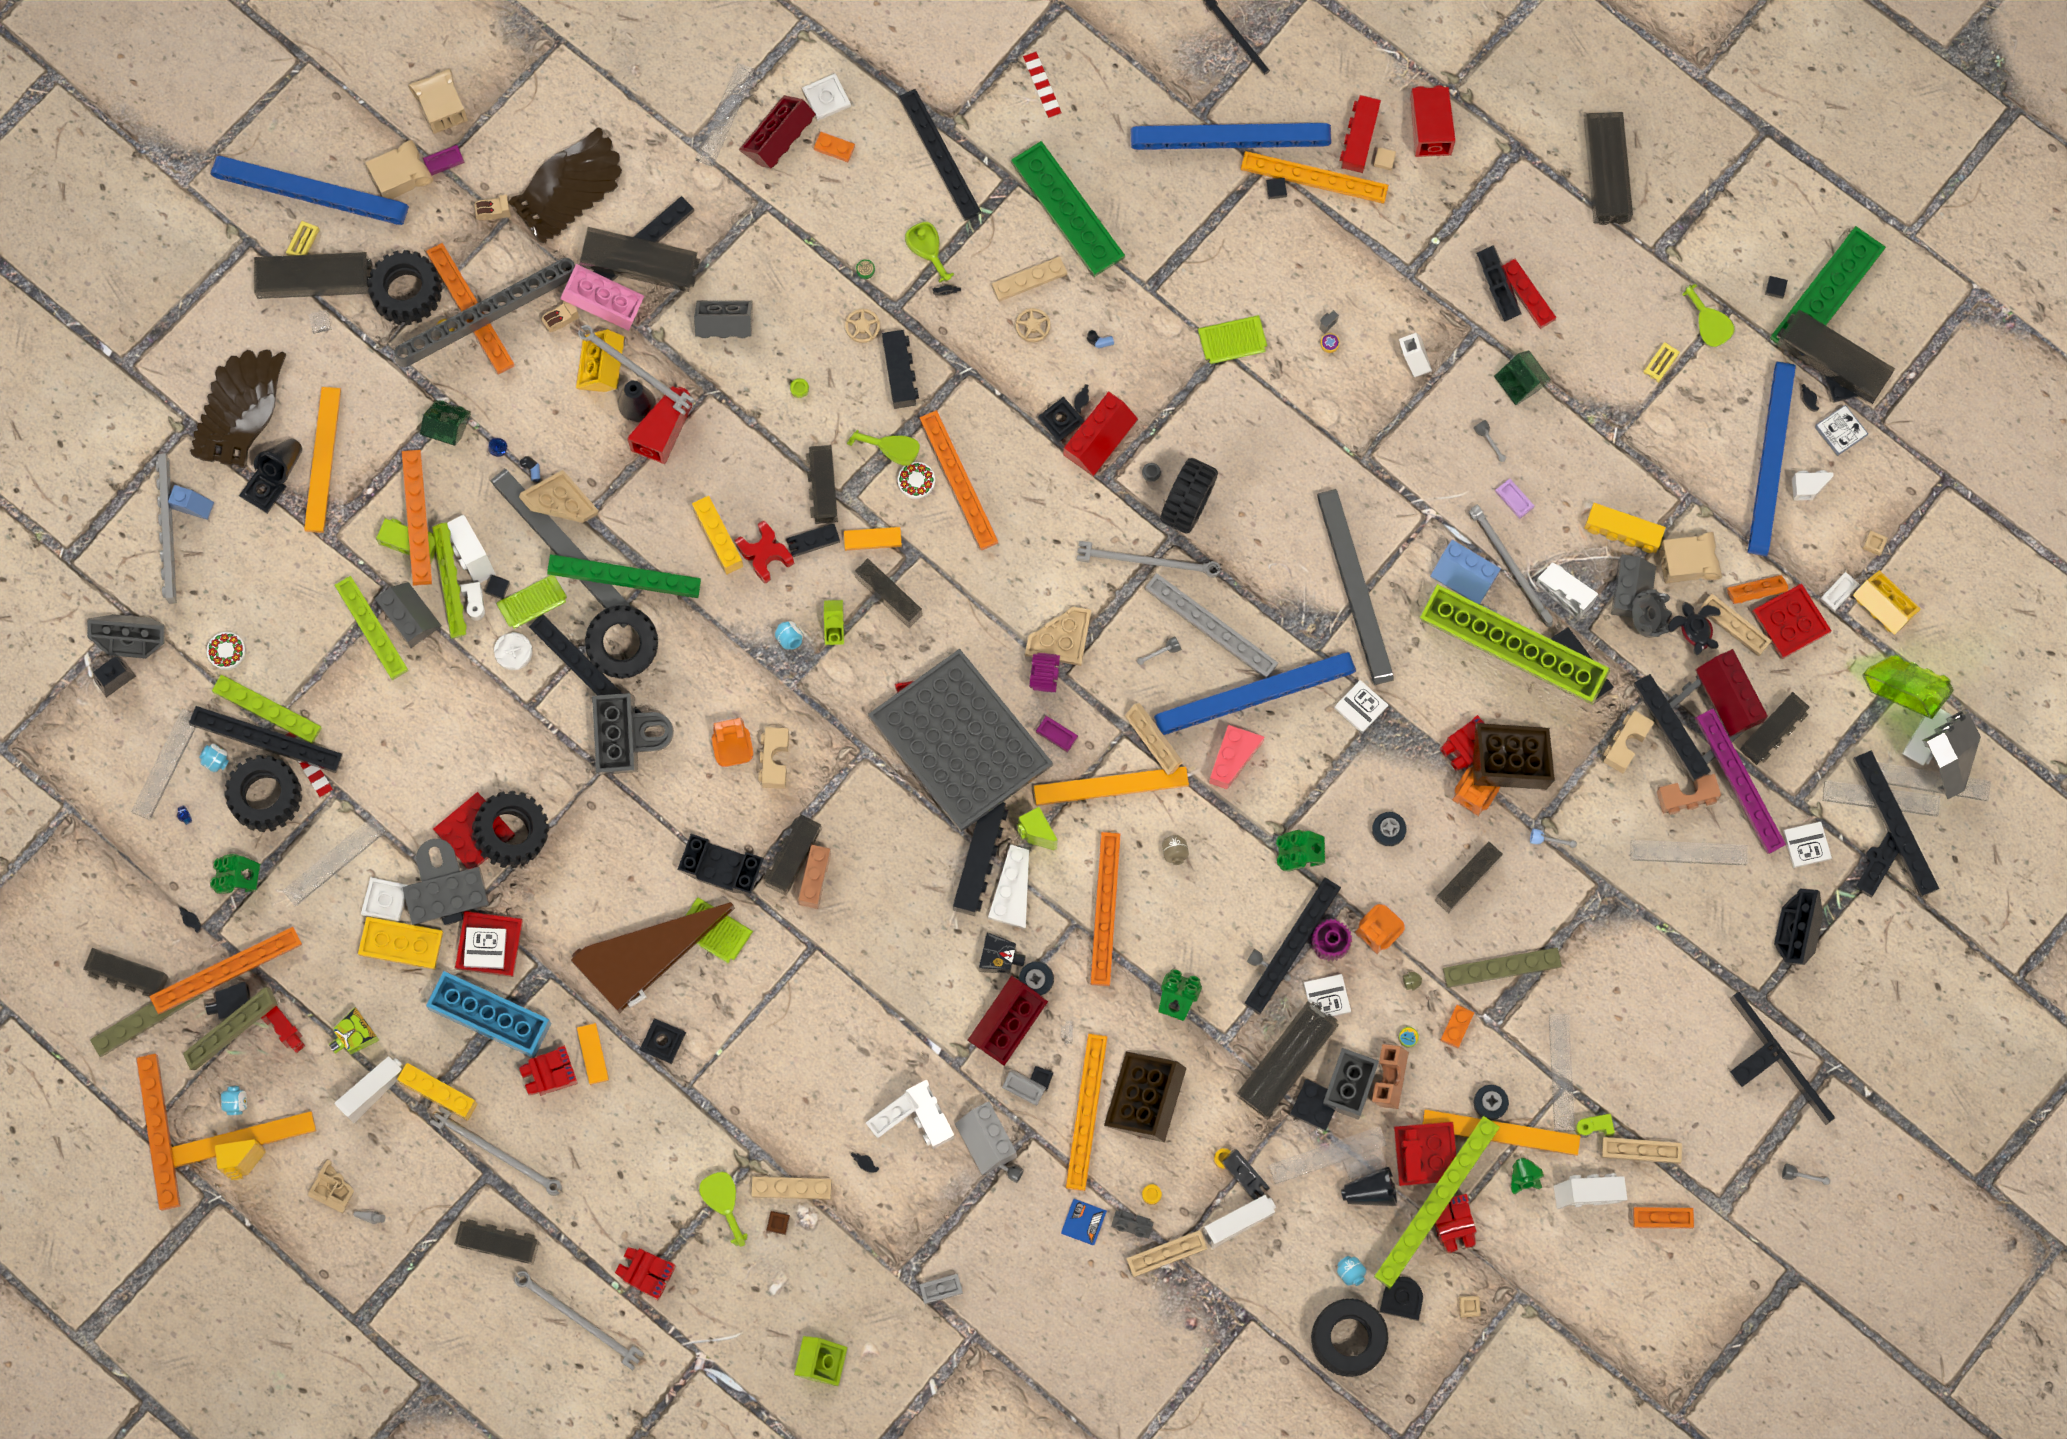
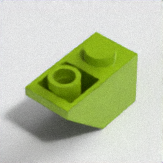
M824 600L825 645L844 644L843 600Z

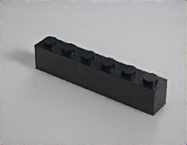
M1004 802L976 822L953 903V911L971 916H976V912L981 911L983 901L980 900L981 894L986 893L988 882H985L987 875H991L993 869L991 859L992 856L996 857L998 851L996 841L997 838L1001 839L1004 829L1001 827L1002 820L1006 821L1009 812Z

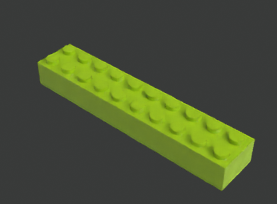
M1438 584L1420 616L1422 622L1591 705L1594 704L1610 673V668Z

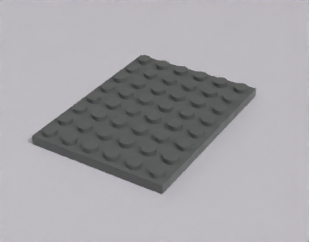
M958 649L868 714L869 719L960 832L1053 766L1050 758L961 649Z

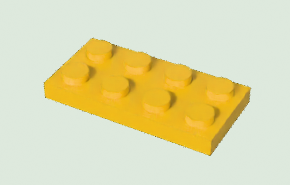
M366 917L358 955L435 970L444 932L437 929Z

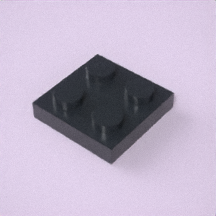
M1306 1079L1290 1116L1326 1132L1335 1110L1323 1104L1328 1089Z

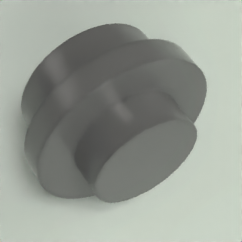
M1148 463L1143 467L1142 475L1145 480L1153 482L1159 479L1161 469L1155 463Z

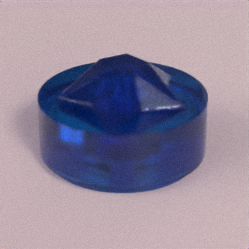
M493 438L489 442L488 451L493 456L501 457L506 454L508 445L501 438Z
M186 806L178 807L177 817L179 821L184 822L185 825L192 823V817Z

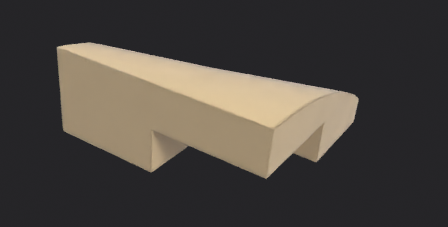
M327 1159L308 1192V1196L344 1213L354 1190L349 1184L344 1182V1177L335 1171L331 1166L332 1162Z

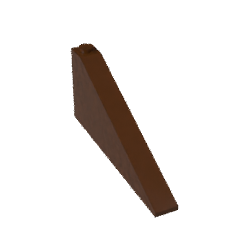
M729 902L595 943L583 949L579 948L573 953L571 962L620 1014L629 1006L630 1001L640 995V990L644 992L728 916L735 907Z

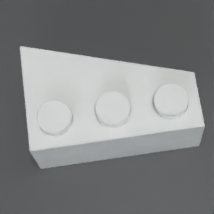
M462 515L448 522V528L451 532L450 541L453 543L451 547L456 557H461L459 562L463 570H468L474 583H482L491 578L492 575L495 576L494 569L466 517Z
M1553 562L1538 577L1535 583L1578 621L1593 606L1598 596L1597 592Z
M1930 704L1927 713L1921 719L1918 728L1902 754L1921 765L1929 764L1933 754L1930 748L1925 747L1922 740L1936 733L1934 729L1947 723L1946 719L1952 715Z
M927 1080L907 1089L906 1092L908 1091L920 1106L914 1111L916 1117L913 1119L918 1128H923L925 1134L922 1136L927 1146L931 1145L935 1149L954 1139V1134L937 1104V1100L933 1096Z
M1615 1173L1606 1174L1605 1177L1593 1174L1588 1175L1587 1178H1581V1175L1570 1176L1569 1180L1554 1185L1557 1209H1563V1207L1569 1205L1582 1207V1205L1594 1204L1595 1206L1615 1204L1627 1200L1624 1176L1617 1177Z

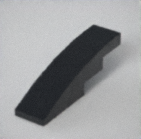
M1492 245L1477 252L1476 254L1484 269L1483 273L1490 286L1489 289L1504 322L1521 315L1516 296L1495 246Z

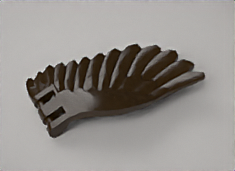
M597 127L583 140L548 159L539 167L524 193L516 195L509 200L508 203L517 209V214L523 221L528 223V227L541 243H546L547 239H553L554 236L561 235V230L567 229V224L575 222L574 216L581 217L583 215L582 210L593 208V202L604 200L605 193L613 192L618 187L615 180L622 174V169L618 165L620 155L616 151H611L613 148L612 140L609 137L603 138L602 128ZM526 201L528 205H522L521 203ZM537 215L539 219H533V216Z
M266 349L260 351L256 357L253 351L246 350L240 357L230 356L225 367H217L215 371L216 381L211 382L212 393L207 396L209 405H204L206 415L201 414L202 423H197V430L194 431L195 440L192 441L194 449L190 450L193 457L202 461L213 463L218 461L220 464L229 466L234 464L239 465L240 468H246L248 449L270 422L273 415L278 378L286 358V353L280 352L272 357L271 350ZM216 446L222 447L221 454H216ZM235 449L241 450L240 458L234 456Z

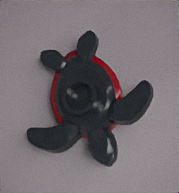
M1684 602L1682 612L1685 617L1675 616L1668 625L1669 632L1672 633L1678 627H1681L1685 639L1694 646L1693 652L1696 656L1707 647L1717 649L1719 645L1717 641L1712 639L1713 627L1707 617L1720 616V610L1717 607L1707 605L1702 607L1698 614H1695L1694 607L1690 603Z

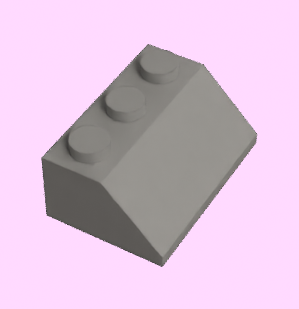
M989 1101L971 1110L955 1123L982 1176L1017 1158V1152Z

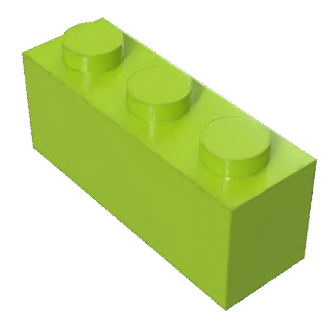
M385 518L376 537L378 544L410 556L408 527L402 525L399 520ZM428 532L431 564L436 554L433 533Z

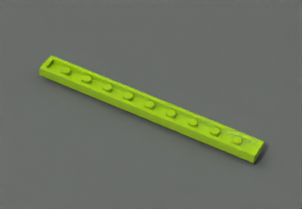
M1485 1116L1482 1117L1375 1274V1279L1391 1289L1500 1126Z

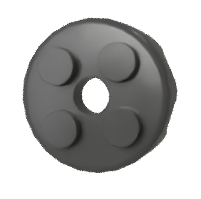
M1657 589L1642 591L1636 596L1633 602L1632 616L1635 628L1644 637H1660V635L1669 632L1668 621L1672 616V612L1665 606V603L1670 600L1668 594L1660 593Z

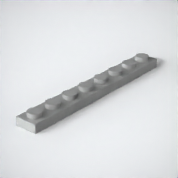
M164 453L158 454L159 461H156V471L159 472V478L156 480L157 489L160 490L157 502L158 507L161 508L158 521L159 525L162 526L159 540L163 544L160 558L161 562H164V568L161 569V577L165 581V586L162 587V596L166 598L169 604L177 603L172 508L168 503L171 495L170 459Z
M1156 573L1145 587L1147 592L1265 679L1277 667V661Z

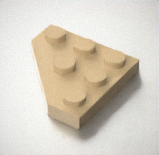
M564 470L521 492L519 496L530 511L581 523L596 516L599 511Z
M1071 607L1037 632L1028 636L1025 656L1033 657V654H1037V652L1060 655V662L1081 666L1092 610Z

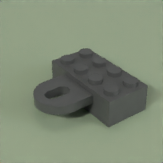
M631 693L592 696L596 773L605 775L638 772L637 753L660 751L671 743L674 735L671 721L665 715L657 712L635 713V698ZM663 726L665 729V733L661 737H647L645 731L648 727Z
M430 839L419 847L416 862L422 882L402 887L412 925L490 905L480 867L460 872L453 847L442 839ZM432 847L439 848L443 863L438 868H435L431 863L429 851Z

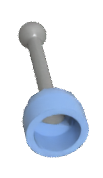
M1535 828L1531 831V844H1541L1545 840L1569 845L1571 848L1577 846V842L1574 840L1565 841L1545 837L1543 831Z

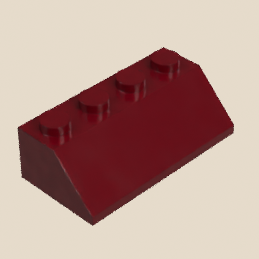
M784 95L739 148V151L761 167L771 169L777 165L780 157L789 150L794 140L800 137L804 128L811 124L816 113L804 99Z
M1734 649L1712 658L1695 669L1729 737L1765 722L1768 715Z
M1011 976L967 1041L1005 1066L1048 1001L1027 985Z

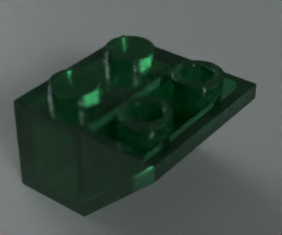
M1529 350L1518 353L1494 375L1515 405L1520 404L1538 392L1551 380Z
M436 400L423 414L420 435L455 446L463 436L471 411L461 406H453L445 401Z

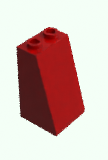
M1437 85L1432 88H1425L1424 86L1412 88L1410 100L1415 157L1452 156L1456 140L1449 87Z
M672 386L670 388L680 397L683 392L690 396L689 391L683 387L676 388ZM664 395L628 436L630 450L665 465L692 408V403L688 399L685 401L691 407L687 409L682 406L681 408L686 412L685 415H682L673 408L676 402Z

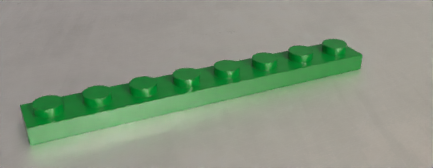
M552 554L549 556L547 575L691 598L699 597L701 578Z

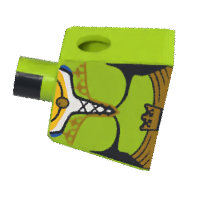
M355 1007L334 1027L333 1031L338 1038L328 1045L335 1054L344 1047L350 1054H354L378 1042L379 1039Z

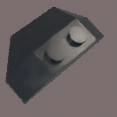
M1800 888L1797 894L1790 898L1781 908L1774 945L1785 963L1805 965L1816 953L1823 919L1819 890Z

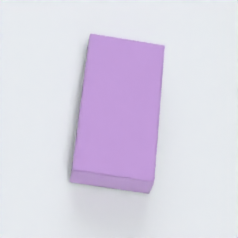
M1508 479L1495 490L1496 494L1519 519L1535 507L1511 479Z

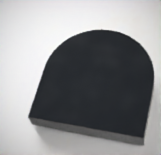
M1398 1277L1391 1289L1387 1286L1385 1287L1379 1313L1419 1321L1423 1302V1293L1420 1286L1411 1278Z

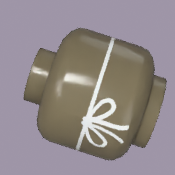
M1179 835L1167 837L1162 844L1165 860L1173 865L1184 863V860L1189 856L1187 842Z

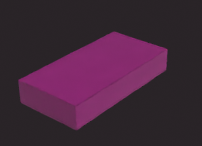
M458 145L423 158L432 176L465 163Z
M1045 716L1036 730L1038 735L1067 753L1078 738V735L1048 716Z

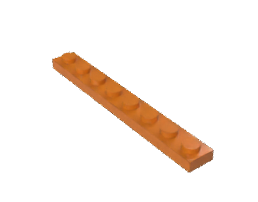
M441 243L427 250L428 258L435 266L436 271L460 312L478 303L444 244ZM468 319L466 322L471 323L473 320ZM490 323L473 332L498 375L514 367V362Z
M937 410L920 417V422L980 550L982 551L998 544L996 535Z
M421 450L402 451L413 586L432 584Z
M1101 832L1090 985L1110 986L1121 833Z
M291 927L149 997L159 1015L301 946L302 943L294 927Z
M151 1054L136 1059L159 1210L163 1211L180 1207L181 1204L157 1054Z

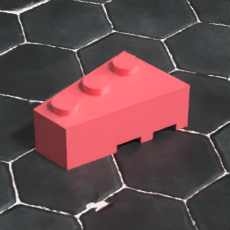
M1228 725L1209 784L1228 789L1258 748L1261 747L1265 737Z

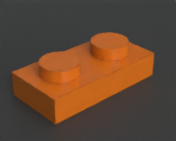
M820 132L814 146L815 151L845 162H849L855 148L854 143L824 132Z
M1456 1005L1440 1041L1458 1049L1474 1012Z

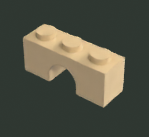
M1635 710L1632 715L1627 714L1622 723L1625 727L1622 731L1618 729L1613 738L1616 742L1613 747L1609 745L1603 754L1606 756L1603 763L1624 774L1636 754L1627 748L1626 740L1634 738L1643 742L1654 724V721Z
M765 727V733L761 734V745H764V752H760V763H763V770H759L758 781L762 782L763 788L786 789L787 768L785 765L775 764L772 759L778 752H788L789 728Z

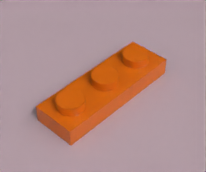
M1782 575L1728 587L1727 593L1733 604L1743 603L1787 592L1788 584Z
M1634 1207L1633 1228L1693 1229L1694 1210L1693 1208Z

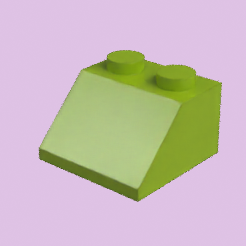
M1040 807L1019 817L1017 831L1021 839L1025 838L1029 844L1053 851L1057 849L1058 839Z
M803 1336L794 1375L811 1381L839 1386L848 1347L817 1337Z

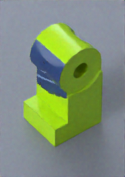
M1611 1114L1581 1119L1575 1127L1576 1134L1580 1135L1581 1138H1587L1591 1134L1604 1132L1605 1137L1613 1136L1615 1133Z

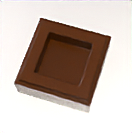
M771 1211L766 1231L786 1235L790 1215Z

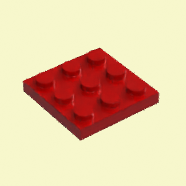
M1802 583L1752 611L1767 637L1772 640L1771 643L1781 659L1790 656L1832 632Z
M476 792L433 828L442 840L448 842L453 847L456 857L467 869L476 868L488 859V857L484 859L481 856V849H476V840L472 839L474 831L472 825L475 816L482 804L486 802L479 792ZM500 816L494 820L493 830L496 836L502 842L507 843L515 836V833Z
M465 911L455 969L514 977L523 919ZM467 928L507 930L504 969L464 967Z
M1453 1122L1394 1126L1399 1186L1438 1183L1456 1157ZM1418 1129L1419 1140H1423L1424 1145L1422 1147L1423 1154L1420 1158L1421 1172H1427V1180L1425 1182L1405 1183L1403 1158L1405 1149H1402L1401 1143L1405 1141L1406 1130Z

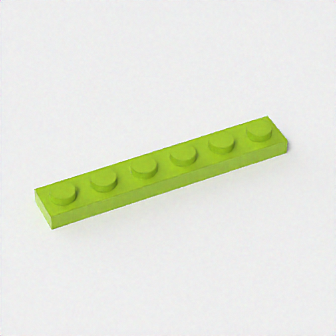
M439 523L433 526L432 529L451 639L466 635L467 626L463 618L460 586L457 583V568L454 565V550L451 547L450 541L451 532L447 523Z
M349 576L335 584V588L390 678L394 680L408 672V668L353 578Z
M223 675L219 677L212 689L214 694L308 743L313 744L322 729L320 725Z

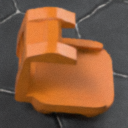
M742 718L713 724L712 744L716 762L720 766L729 767L752 760L753 747L750 732L745 728Z
M1470 767L1465 771L1455 787V796L1452 801L1479 816L1482 811L1489 808L1500 787L1474 785L1473 768Z
M1377 904L1360 920L1359 928L1354 934L1360 937L1378 954L1381 950L1388 949L1402 935L1405 925L1387 906Z

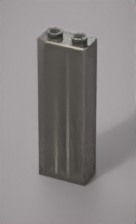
M1623 112L1586 113L1584 128L1593 223H1599L1600 225L1616 222L1618 224H1626L1632 219L1633 208Z
M588 227L579 265L591 270L689 292L690 287H694L696 276H693L694 269L698 270L700 259L697 258L698 252Z
M367 252L254 257V293L257 299L369 294L368 279L371 278L369 270L373 267L372 259H369Z
M1800 309L1796 315L1791 314L1786 322L1789 324L1786 329L1782 328L1777 336L1779 338L1777 346L1871 404L1874 403L1895 371L1894 367Z
M1306 1002L1236 1095V1097L1267 1120L1339 1026L1336 1023L1338 1020L1331 1014H1324L1321 1011L1322 1008L1315 1002Z

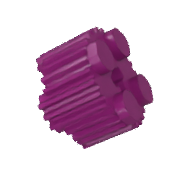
M1039 652L1033 654L1030 688H1033L1034 691L1056 693L1057 682L1054 680H1058L1059 669L1056 666L1060 664V655Z
M1326 919L1325 923L1322 922L1321 925L1319 924L1316 927L1312 937V948L1315 949L1314 952H1316L1317 957L1324 960L1327 959L1328 961L1332 960L1333 962L1334 959L1338 961V958L1342 959L1348 953L1352 942V935L1349 928H1346L1347 925L1344 926L1343 922L1340 923L1336 919H1330V921ZM1329 937H1333V940L1336 941L1334 943H1330L1328 940Z

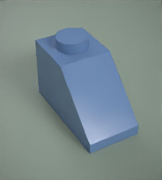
M174 485L168 500L173 510L208 520L214 502L208 498Z

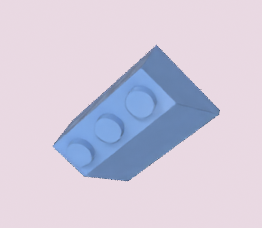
M1451 540L1430 577L1480 605L1498 577L1501 568L1456 541Z

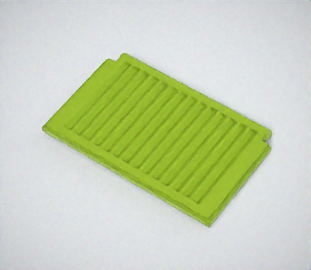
M1259 315L1198 328L1205 359L1210 360V364L1266 352L1264 347H1267V342Z
M550 575L496 604L508 626H512L515 629L566 603L565 599L567 596L557 578Z
M697 897L685 916L713 908V906ZM726 916L697 945L729 963L730 959L735 960L753 931L733 918Z

